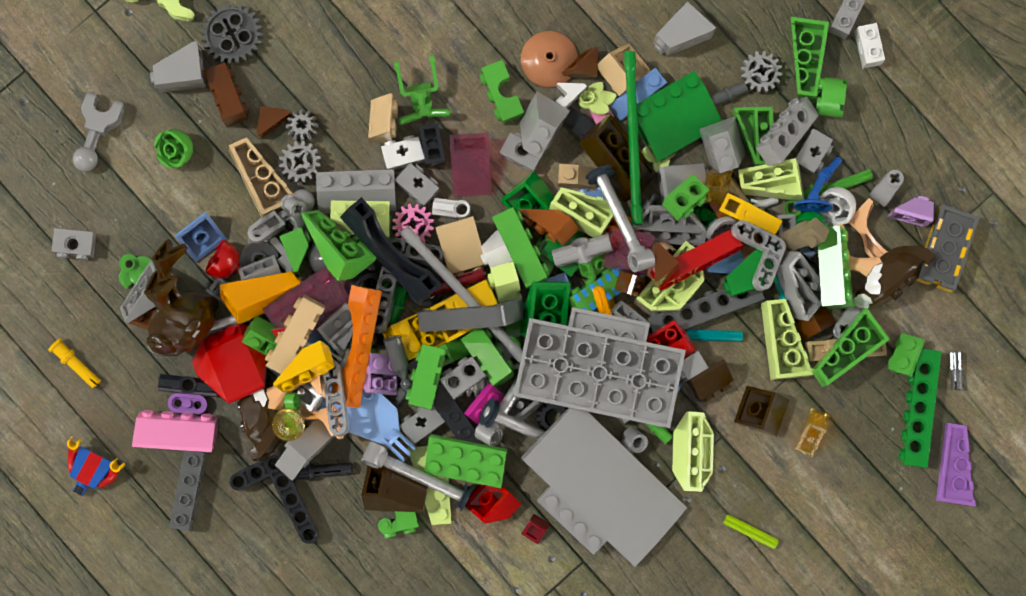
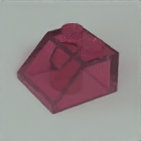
M610 229L609 236L613 251L605 253L603 267L636 276L648 274V269L633 272L628 264L630 249L620 229ZM634 231L640 245L652 251L655 236Z

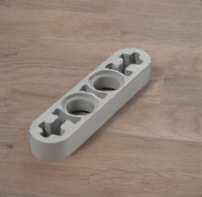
M333 360L336 367L333 370V376L335 378L338 377V379H332V374L329 371L322 376L329 429L332 434L342 437L349 431V421L342 368L337 361ZM333 383H337L339 385L338 392L330 393V386ZM341 403V410L338 413H333V404ZM343 416V418H339V423L344 425L342 428H340L339 432L335 429V427L338 426V420L335 418L333 419V417Z

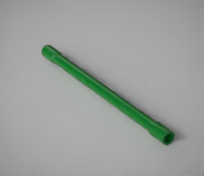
M626 51L624 52V68L626 71L631 225L639 226L643 225V212L640 189L635 74L636 52Z

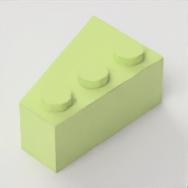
M796 158L784 160L780 164L771 166L765 164L738 170L741 189L745 195L796 201L805 199L799 164Z
M514 262L490 268L488 283L491 290H495L498 303L522 299Z

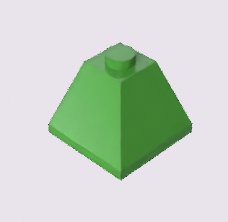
M298 228L279 236L293 272L297 277L302 274L310 248L308 243L311 242L308 232H303L302 228Z

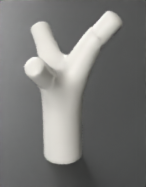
M778 198L750 200V202L754 203L755 207L761 210L779 203Z

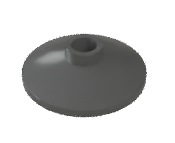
M263 241L256 244L252 242L240 254L241 268L272 255H275L278 260V252L270 243ZM256 255H262L261 258H255Z

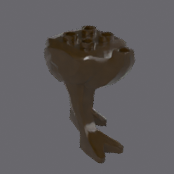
M170 239L164 241L154 254L152 260L156 271L152 274L144 290L146 297L157 307L149 322L147 344L152 352L159 355H177L192 350L208 335L215 325L216 317L214 313L219 308L218 300L208 294L195 292L180 294L175 286L178 279L175 274L171 275V268L188 248L186 244L173 247Z

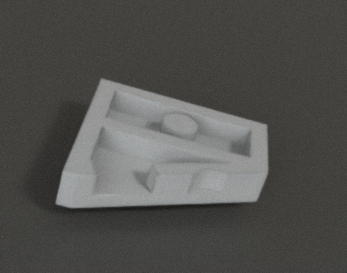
M346 302L316 327L317 331L340 357L344 355L346 346L353 334L351 313Z

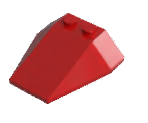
M244 324L233 325L203 339L192 360L197 376L228 404L265 388L266 355L242 343L248 325Z

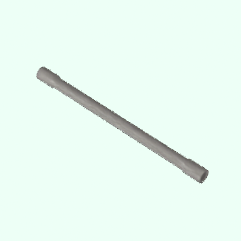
M409 226L400 233L468 307L481 306ZM500 326L488 327L520 363L523 349Z

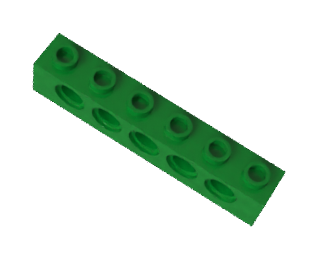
M922 349L912 377L908 376L910 391L906 392L905 397L908 407L903 414V422H906L905 430L902 429L901 432L903 448L899 450L898 460L901 461L902 466L928 468L942 351ZM921 364L926 365L928 368L926 375L922 374L919 370ZM918 384L925 386L926 391L924 394L918 392ZM916 403L922 404V406H923V412H922V413H917V412H916V410H915V404H916ZM914 422L919 423L921 426L919 433H916L912 428ZM913 441L919 446L917 452H913L910 449V444Z

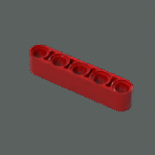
M728 230L675 257L679 262V269L658 287L659 290L667 289L739 252L744 248L743 242L736 239L732 235L731 230ZM654 268V269L650 272V274H651V276L653 277V279H654V281H655V268Z

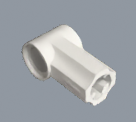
M434 198L432 215L458 218L459 220L471 216V208L464 200L454 201ZM460 206L467 207V212L463 215L457 213Z

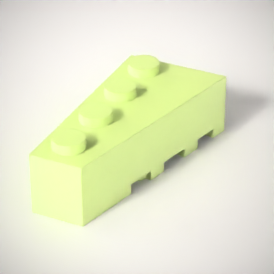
M786 299L769 300L761 303L770 380L813 375L807 353L803 349L800 335L795 328V322Z

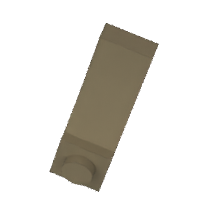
M814 218L809 222L802 221L778 237L784 240L787 251H795L805 246L813 248L826 240L830 230L817 218Z

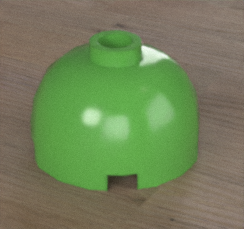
M169 129L159 133L155 138L154 148H157L158 152L156 157L165 167L178 168L185 165L191 159L194 146L190 136L184 131Z

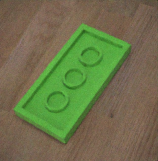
M430 434L424 472L431 475L501 488L508 449Z

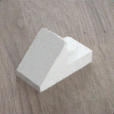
M557 83V88L565 97L560 96L555 102L567 109L579 98L582 92L586 91L587 86L584 83Z

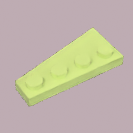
M428 446L416 447L415 450L407 447L411 453L410 458L413 467L424 472ZM431 475L449 483V478ZM428 487L425 505L431 524H452L450 497Z

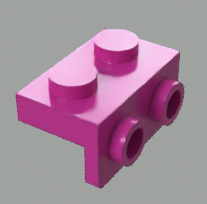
M487 383L464 414L479 425L480 414L487 401L494 398L495 401L498 400L501 403L505 396L493 385Z

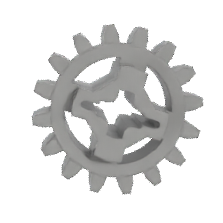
M756 51L754 57L748 55L749 61H743L742 64L746 67H741L740 71L744 72V74L740 78L746 79L745 84L750 85V91L756 88L757 93L761 89H763L764 93H767L768 87L773 90L775 88L774 84H779L780 80L778 78L782 76V73L778 71L781 70L782 65H776L779 59L773 60L772 53L766 56V51H763L762 55H759L758 51ZM754 62L755 68L749 71L750 65ZM759 69H761L762 72L765 71L763 76L761 73H757ZM774 74L773 79L768 82V76Z
M294 141L293 147L288 144L289 150H282L284 157H279V160L283 162L279 167L281 169L285 168L282 174H289L287 178L289 181L295 178V183H298L299 179H302L303 183H306V178L313 180L312 174L318 172L316 168H321V164L317 163V161L321 160V157L315 156L318 150H312V144L306 147L305 141H302L301 145ZM302 150L300 153H293L294 151ZM310 154H311V156H312V158H313V164H312V165H311V164L309 163V161H308V159H309V157H310V156H309ZM303 158L304 164L298 165L296 160H302ZM288 159L292 162L290 170L287 164ZM307 171V173L299 175V172Z

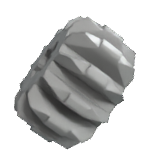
M300 109V115L298 116L295 111L292 112L294 119L291 117L287 118L288 122L291 123L286 125V129L290 130L288 135H294V141H297L299 137L301 142L305 141V137L311 141L312 137L310 134L317 135V131L314 129L319 127L318 123H314L317 120L316 116L310 117V111H307L304 115L303 109ZM299 124H304L306 128L302 130Z

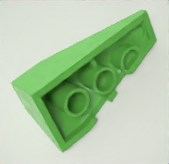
M319 210L302 213L301 216L327 269L337 281L354 278L376 260L373 253L362 242L356 243L350 238V233L340 231L335 227L336 223Z

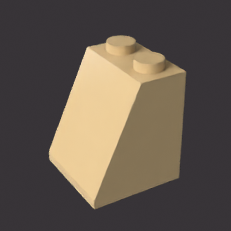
M473 216L435 227L446 267L454 277L479 268L484 270V267L487 265H484L480 256L483 254L482 245Z

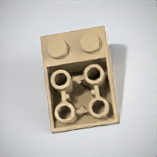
M392 93L371 100L369 142L386 143L392 141L397 136L395 119H398L397 100L393 98Z

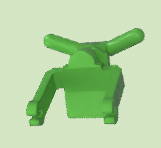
M429 55L434 87H431L430 82L407 86L408 92H404L399 62H394L400 94L404 97L411 96L414 113L400 117L398 119L400 125L422 119V116L430 118L448 117L451 115L450 109H433L430 92L437 91L439 87L434 55Z

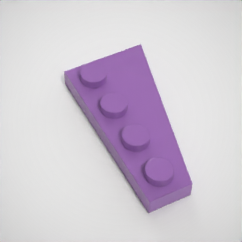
M952 423L945 424L936 501L976 507L975 500L973 499L974 486L971 481L970 470L972 468L968 454L970 450L967 426Z

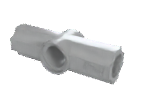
M608 234L591 239L582 237L574 240L571 245L552 250V256L556 267L574 262L583 264L591 261L594 256L613 251V246Z

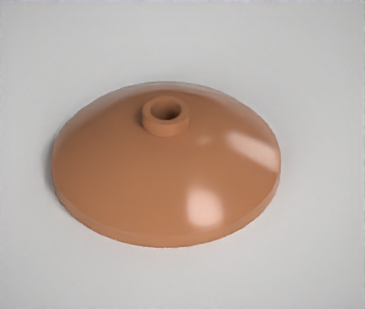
M555 31L540 32L532 36L523 47L521 53L522 70L526 77L535 85L543 88H556L557 83H567L572 78L563 76L562 72L578 57V53L573 42L565 35ZM552 54L553 59H547L546 55Z

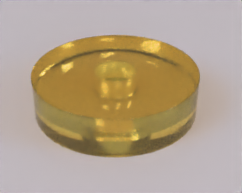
M285 408L275 414L272 429L278 438L292 441L302 435L305 421L299 411ZM289 422L292 425L288 427L285 425V423Z

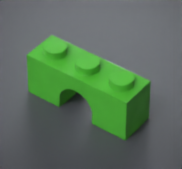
M503 60L482 67V74L479 77L482 85H486L489 90L486 94L489 102H493L496 109L493 111L497 121L501 120L503 125L523 117L524 111L518 96L506 98L499 93V87L510 81Z

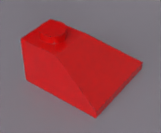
M480 484L469 496L465 507L484 524L509 519L520 507L521 503L503 486L497 488Z

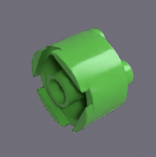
M820 78L818 95H822V97L817 98L816 111L820 116L843 118L847 79Z

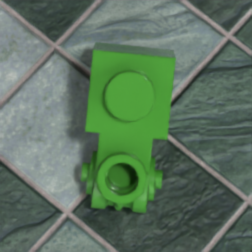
M395 511L396 519L394 522L383 518L378 523V529L383 533L384 538L394 537L398 531H403L404 534L416 532L415 528L419 527L416 512Z

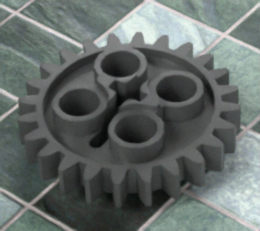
M232 2L229 8L226 3H224V9L217 6L216 13L210 10L212 16H205L208 23L201 24L206 30L200 31L205 36L201 38V41L206 43L203 46L204 49H210L208 55L215 54L214 60L217 61L221 58V63L228 60L229 65H232L233 60L238 65L240 64V59L247 62V55L253 58L252 51H259L256 45H262L258 38L263 37V33L258 32L263 27L262 25H257L260 23V19H254L256 16L255 12L249 14V7L243 10L242 4L236 8L234 2ZM234 18L241 19L238 25L231 24ZM224 19L228 21L232 31L234 32V35L240 45V49L236 47L232 37L230 36L223 22ZM216 27H224L221 33H214ZM248 34L250 37L247 41H240L242 35ZM231 43L232 48L230 50H223L224 44Z

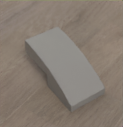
M274 236L269 242L282 255L277 262L286 272L292 271L294 274L284 247Z

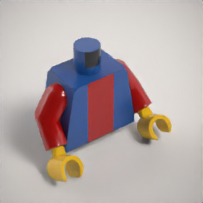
M71 436L67 441V446L69 447L67 456L68 471L70 472V477L78 481L73 492L83 496L88 486L97 490L113 483L120 470L125 466V463L119 466L117 465L118 458L110 461L85 447H79L82 440L79 438L77 443H74L72 440L73 436Z

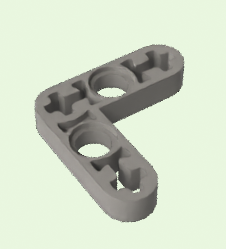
M738 221L732 226V235L736 239L763 252L752 284L757 291H764L770 288L786 249L785 242L781 238L747 221ZM740 226H742V227H743V231H745V232L742 233V234L739 233L740 230H739L738 228H739ZM756 233L763 237V242L760 244L754 240ZM777 243V247L779 248L776 251L774 250L775 247L773 246V244ZM766 259H769L773 262L772 269L766 268ZM766 273L768 275H766L763 280V282L766 284L761 286V281H759V279L763 278L764 274Z

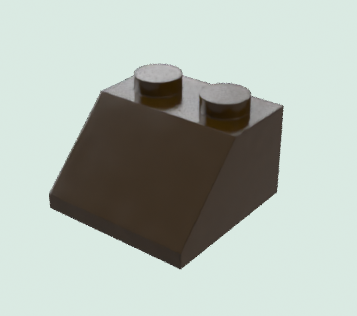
M723 359L688 380L687 384L698 402L701 400L707 402L715 397L713 393L720 390L722 393L731 387L730 383L734 380Z
M746 386L734 422L777 437L789 399L775 392Z

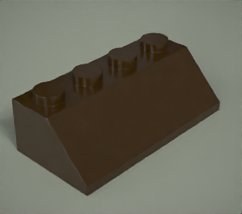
M609 114L587 131L579 144L597 167L607 164L612 165L611 170L615 172L608 179L622 200L626 202L631 200L629 138L613 115ZM639 150L640 189L642 194L656 175V171Z

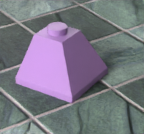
M918 196V198H913L895 208L888 214L887 218L926 227L933 222L934 202L929 201L927 197Z

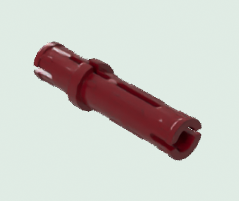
M483 268L455 276L462 286L486 280ZM444 280L439 281L442 285L430 297L445 292L450 293L453 289Z

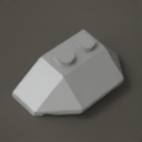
M649 205L642 211L643 225H631L638 241L641 243L660 241L668 244L682 245L687 241L691 245L699 246L705 243L707 232L706 227L694 213L688 218L683 217L678 221L660 205Z

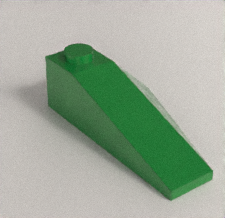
M533 171L500 200L508 209L513 207L515 211L520 209L549 210L554 197L543 180Z

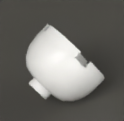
M833 187L819 196V199L833 205L832 210L819 212L825 217L828 225L847 224L853 218L856 211V201L852 193L847 189Z

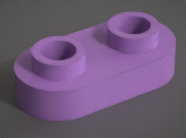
M175 393L168 399V407L175 413L189 412L193 413V415H201L208 408L207 400L201 395ZM177 400L182 401V405L180 407H176L175 402ZM196 402H201L199 409L195 408Z

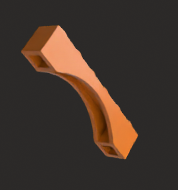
M351 285L348 301L353 327L352 345L349 357L342 370L346 406L360 408L382 291ZM337 383L332 385V394L337 393L339 390Z

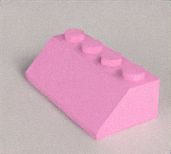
M153 410L140 411L136 417L132 447L212 452L218 436V417H213L211 414L198 416L189 412L174 414L171 411H163L162 413H155Z

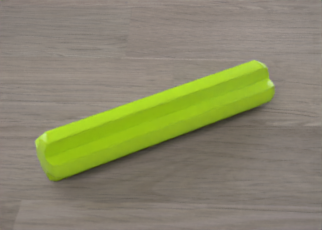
M731 515L725 517L723 522L725 525L772 549L777 547L779 542L777 538Z

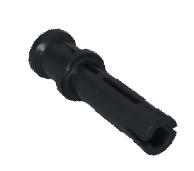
M351 462L326 465L309 463L300 470L293 482L301 479L312 481L315 477L352 475Z

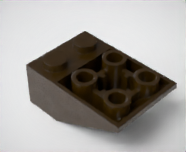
M367 466L361 498L365 510L423 512L428 487L384 466L381 468Z

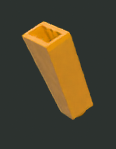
M291 271L219 285L221 300L238 324L294 301L298 297L301 298L303 284L300 278H296Z

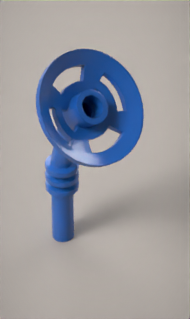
M836 157L828 167L821 170L810 195H808V199L794 203V209L803 212H827L833 209L831 203L819 199L818 193L823 184L832 177L833 172L842 163L840 157Z

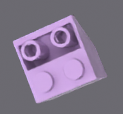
M370 353L363 388L366 393L397 395V374L392 370L388 355Z

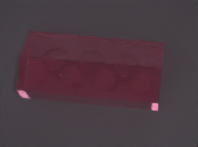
M325 266L263 308V311L275 329L286 328L287 326L284 323L288 315L293 316L296 311L293 307L298 297L303 298L305 294L325 305V309L314 327L316 329L317 326L345 302L348 304L349 294L340 281H337Z

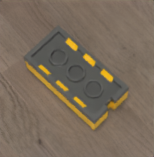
M943 204L938 207L925 248L930 249L936 258L929 265L922 262L916 276V281L926 285L935 283L937 284L936 288L950 293L956 290L979 220L978 216Z

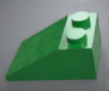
M532 282L523 311L524 319L521 323V334L525 338L529 318L567 325L570 282Z

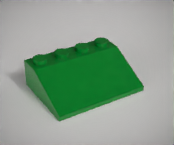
M695 70L637 103L638 133L658 163L700 139V128L722 121L705 85Z

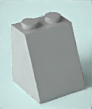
M687 2L656 34L653 42L654 48L661 55L663 53L666 56L672 55L709 40L713 36L716 27Z
M191 42L153 65V72H150L151 83L154 84V87L160 93L206 87V79L203 72V53L198 42Z
M536 92L520 121L523 149L540 159L555 140L570 110Z
M735 116L699 129L709 164L715 170L723 173L739 167L746 155V149Z
M704 163L659 167L657 180L661 204H663L669 193L694 174L709 189L706 196L708 199L703 204L707 205L710 199L713 198L711 187L707 185L709 171L708 168L704 167Z

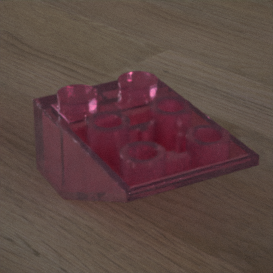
M489 133L450 135L453 196L492 194Z

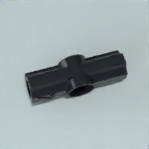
M160 374L158 391L218 397V394L200 378ZM191 380L194 386L191 390L186 391L184 384L186 381Z

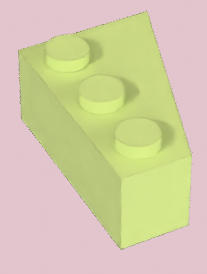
M562 187L549 210H560L571 217L579 230L592 238L602 236L614 217L606 200L602 197L597 196L596 198Z
M331 200L330 219L336 223L335 227L342 232L347 231L354 235L352 230L341 220L340 216L356 201ZM366 201L375 211L377 220L389 240L390 201Z

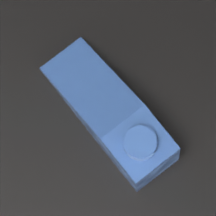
M656 68L636 82L637 103L666 87V80ZM624 92L609 105L610 110L619 121L627 117V92Z

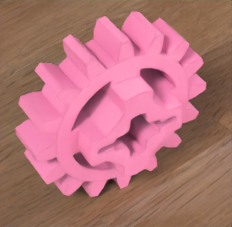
M408 204V209L402 206V213H395L398 219H393L392 222L397 225L393 226L392 229L394 231L398 230L395 234L396 238L402 237L400 233L408 225H411V221H415V224H418L416 229H412L418 236L421 228L426 227L425 231L419 236L423 243H425V237L431 238L429 231H434V227L430 226V224L434 223V219H429L431 212L425 213L426 207L420 210L418 204L415 205V208ZM415 213L422 215L425 219H419L415 216ZM408 214L406 221L401 222L402 218Z

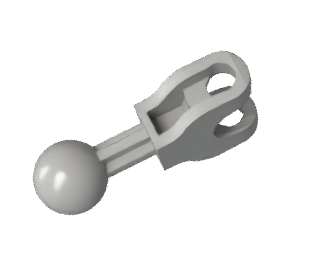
M93 92L86 94L81 111L86 119L84 128L89 133L84 147L77 149L73 155V163L78 170L86 172L96 167L98 156L95 148L100 136L106 137L110 129L120 125L125 110L124 102L115 101L110 110L99 112L96 110L98 102L96 94Z
M304 189L294 192L296 198L303 201L309 211H311L315 205L312 193ZM284 210L278 214L272 211L251 225L248 229V244L252 242L259 244L263 241L270 243L269 241L274 236L277 237L285 229V222L289 220Z

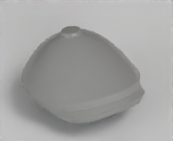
M728 216L715 219L708 226L706 238L711 240L731 230L732 226L737 223V220Z

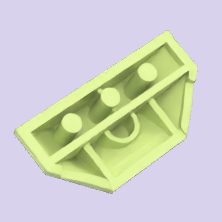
M685 241L673 257L675 258L695 247ZM703 270L664 290H659L658 287H655V281L652 279L636 300L650 311H680L704 283Z
M686 412L673 432L672 471L684 491L702 492L713 474L714 433L706 420L705 413Z

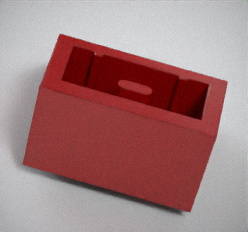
M675 320L647 336L646 342L686 350L684 359L696 352V346L686 331Z

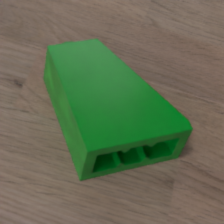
M756 249L726 276L723 288L726 294L729 293L730 298L756 290L753 287L752 280L763 254L762 251ZM766 259V268L772 269L773 267L770 260ZM766 273L764 274L763 278L759 279V281H761V286L766 284L763 282L764 277L768 275ZM776 276L774 277L772 284H774L777 281Z

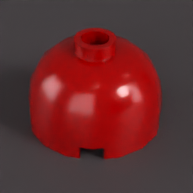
M222 240L205 268V273L216 279H226L232 273L236 274L241 266L238 263L240 255L237 248L231 243Z

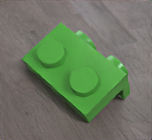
M901 333L900 338L895 342L894 354L888 361V369L894 374L899 373L912 377L925 340Z

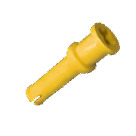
M61 338L56 340L48 349L50 353L53 352L60 358L62 364H67L92 389L101 382V379L75 356V351L73 349L70 350Z

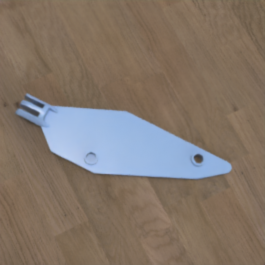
M270 369L277 377L281 375L280 373ZM363 389L360 408L347 407L349 433L387 446L402 462L406 459L392 446L396 444L408 456L411 453L398 441L400 438L413 450L416 449L399 430L397 408L382 394L366 393ZM324 399V402L317 410L326 408V399ZM335 403L333 404L334 406H336L339 412L342 406Z

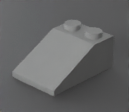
M152 260L120 307L124 321L127 323L155 307V304L144 294L149 279L156 271Z

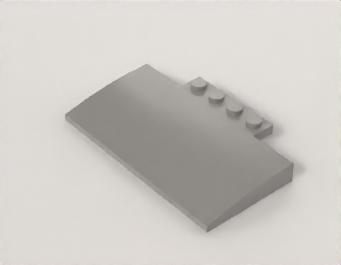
M572 307L568 326L529 318L514 396L670 428L686 350L646 342L650 323Z
M568 408L521 457L549 485L546 491L537 499V502L593 555L608 541L636 567L687 509L588 411Z

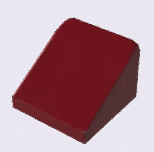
M533 514L521 534L538 544L550 524Z

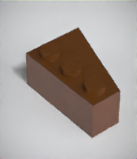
M224 62L204 70L203 72L225 126L229 127L247 120L246 113H249L246 103L240 100L239 96L242 95L239 85H234L232 80L235 77L232 67H227Z

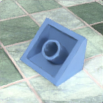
M206 212L175 235L181 244H186L188 248L186 251L196 263L215 249L222 240L227 239Z

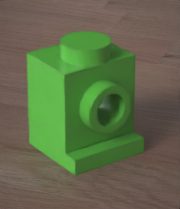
M604 253L594 256L587 263L580 264L577 262L581 275L595 280L596 276L608 267L607 261L609 257Z

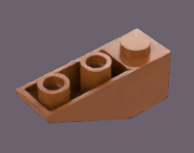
M519 210L525 225L528 227L533 226L540 235L545 234L553 243L558 242L564 246L579 229L573 219L560 210Z

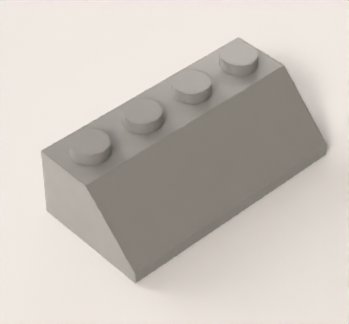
M394 169L316 172L318 210L323 214H330L331 200L357 201L361 197L365 201H390L389 212L396 211Z

